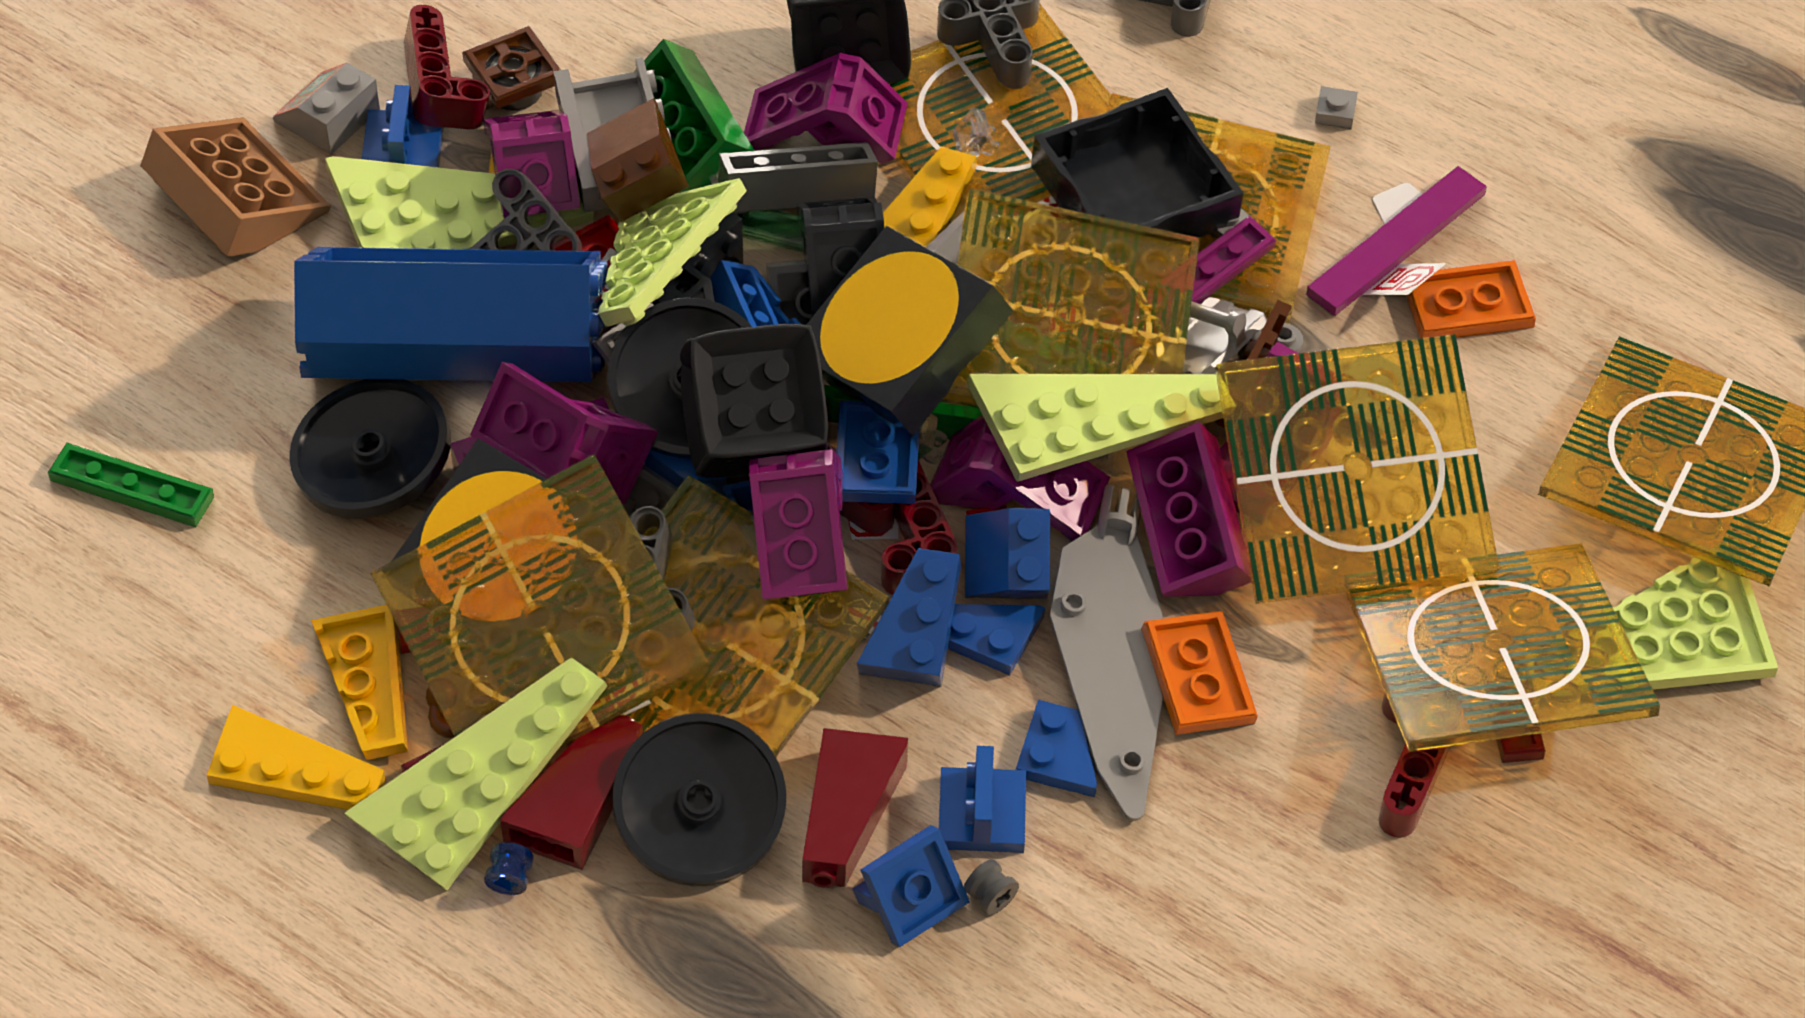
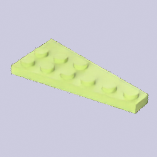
M969 374L966 381L1017 482L1145 443L1198 422L1203 425L1232 416L1236 408L1218 374Z
M571 657L344 814L448 891L501 823L500 820L503 814L527 790L603 693L607 684Z

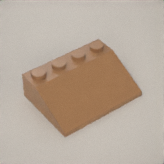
M244 117L153 128L140 165L154 182L171 197L175 204L194 221L197 227L227 257L258 252L328 213L331 205Z

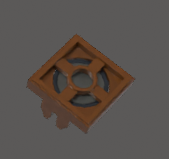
M530 26L462 52L463 62L472 73L473 79L479 80L489 87L490 95L486 110L494 106L496 109L503 108L505 110L529 108L542 96V91L555 86L553 71L561 70Z

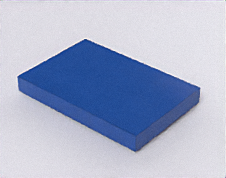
M840 400L836 453L841 458L842 502L916 504L920 428L912 436L876 414L864 401Z

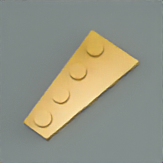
M940 147L883 212L884 228L889 226L927 247L947 228L977 167L976 156Z
M393 604L311 620L366 760L408 752L397 616Z
M234 705L231 706L206 775L210 785L345 810L351 809L383 787L386 780L385 771L379 767Z

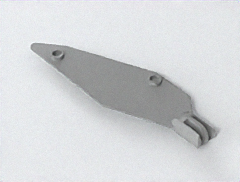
M1106 485L1103 491L1097 526L1062 548L1049 617L1096 770L1125 817L1136 821L1141 819L1145 812L1163 699L1141 628L1144 621L1164 618L1137 536L1141 514L1137 493L1130 516L1126 514L1130 489L1121 487L1115 512H1110L1114 486ZM1126 763H1131L1135 767L1129 766Z

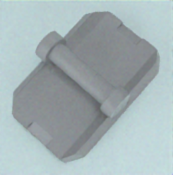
M1179 294L1174 340L1178 341L1180 340L1185 295ZM1208 297L1199 304L1192 302L1190 298L1184 347L1159 342L1153 348V366L1174 374H1218V370L1251 338L1254 340L1259 338L1267 318L1263 312L1254 309L1247 311L1235 307L1232 302ZM1173 299V301H1172V303H1171V309H1170L1171 314H1172L1174 299Z

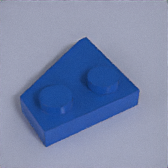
M955 604L948 649L1010 676L1044 619L1045 607L1040 605Z
M1038 700L1016 770H1026V780L1095 797L1097 781L1078 710Z

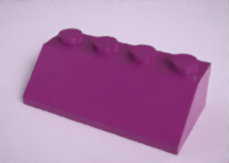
M1198 422L1127 450L1126 453L1162 595L1165 597L1218 596L1254 582L1253 572L1217 438Z

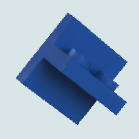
M395 85L393 100H387L386 110H368L361 159L439 168L444 127L428 126L418 122L412 112L410 85Z
M977 746L976 762H967V768L941 767L939 829L948 850L1024 853L1026 770L993 769L994 746Z
M932 825L860 869L865 881L852 889L859 904L879 913L891 943L899 947L970 903L940 829Z

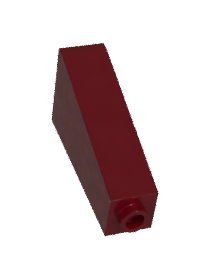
M603 711L596 720L599 721L609 716L610 713ZM619 715L595 729L590 724L503 814L500 820L503 843L583 870L613 810V787L618 767L630 746L643 734V724L637 723L626 715Z
M823 728L802 858V882L812 883L821 888L833 886L846 887L907 768L908 738Z

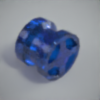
M506 842L494 845L490 853L492 866L485 872L484 883L488 888L501 894L519 895L524 893L528 885L526 871L532 868L534 855L524 846Z

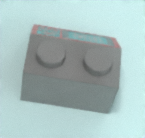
M349 63L325 70L273 116V120L332 155L367 122L368 110H380L376 79Z

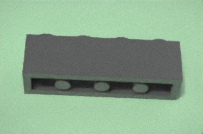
M868 142L719 154L718 183L740 178L747 190L736 203L737 208L733 211L735 214H746L750 211L760 210L783 211L787 208H796V203L861 197L875 198L878 161Z

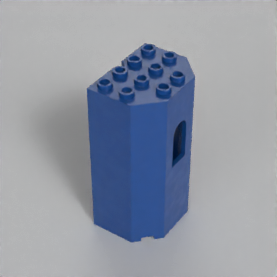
M317 247L308 252V255H303L294 261L295 346L297 353L305 354L306 361H300L301 378L494 381L501 363L506 362L514 364L541 382H592L597 372H602V367L605 365L604 358L592 343L600 338V332L605 327L598 311L603 300H600V292L607 285L605 281L608 272V262L601 261V251Z

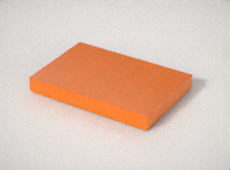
M1515 260L1440 269L1410 294L1406 295L1419 337L1423 338V342L1429 341V337H1434V340H1440V336L1450 339L1453 334H1456V338L1534 328L1536 317Z
M1223 611L1144 621L1141 630L1175 735L1255 724L1258 715Z

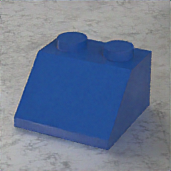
M1006 508L966 515L965 598L1047 599L1050 592V509Z

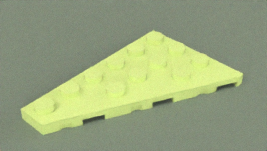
M335 156L325 158L327 172L359 247L470 249L505 219L502 216L500 201L496 198L492 189L494 173ZM579 188L580 208L557 211L570 227L592 222L594 219L593 211L584 212ZM547 213L528 215L529 224L533 228L543 226L547 220ZM512 231L502 233L498 239L499 248L517 243V237Z
M740 178L676 193L618 223L619 231L616 233L613 245L617 254L610 259L611 266L608 268L605 281L609 291L602 294L601 299L603 302L598 311L605 326L620 323L629 326L645 316L644 310L651 302L663 295V288L668 282L681 274L683 271L682 266L686 261L701 250L700 245L704 240L714 234L719 229L718 224L722 219L737 208L736 203L747 191Z
M1734 536V537H1727L1728 539H1731V540L1737 542L1735 536ZM1726 541L1723 542L1722 545L1740 552L1739 546ZM1720 546L1706 554L1702 552L1693 557L1689 564L1680 565L1656 579L1653 586L1638 595L1631 594L1623 599L1620 605L1610 607L1601 612L1615 611L1616 615L1595 617L1586 621L1585 623L1619 619L1620 622L1586 627L1589 635L1590 649L1588 658L1581 671L1640 663L1641 667L1581 675L1579 672L1565 685L1549 693L1532 697V701L1540 702L1588 697L1591 694L1651 686L1653 690L1775 677L1778 665L1746 568L1743 565L1720 557L1716 553L1718 551L1740 561H1743L1742 556L1719 548ZM1579 629L1565 638L1566 641L1551 643L1548 647L1568 645L1569 649L1534 653L1524 659L1572 653V656L1523 663L1522 668L1575 660L1576 664L1523 671V674L1531 675L1574 669L1579 663L1583 652L1581 630ZM1644 671L1645 673L1600 681H1584L1587 678ZM1570 673L1525 679V681L1528 682L1530 693L1553 686ZM1647 678L1649 681L1644 683L1629 684L1594 690H1588L1587 688L1589 686Z

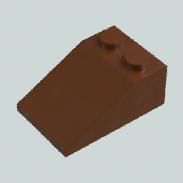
M654 98L587 133L591 170L601 198L621 222L689 187L658 104Z

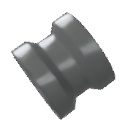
M990 859L979 865L970 874L964 884V889L970 897L978 898L981 901V907L988 915H993L1004 909L1012 901L1018 892L1019 883L1013 877H1006L1002 874L1001 865L997 861Z

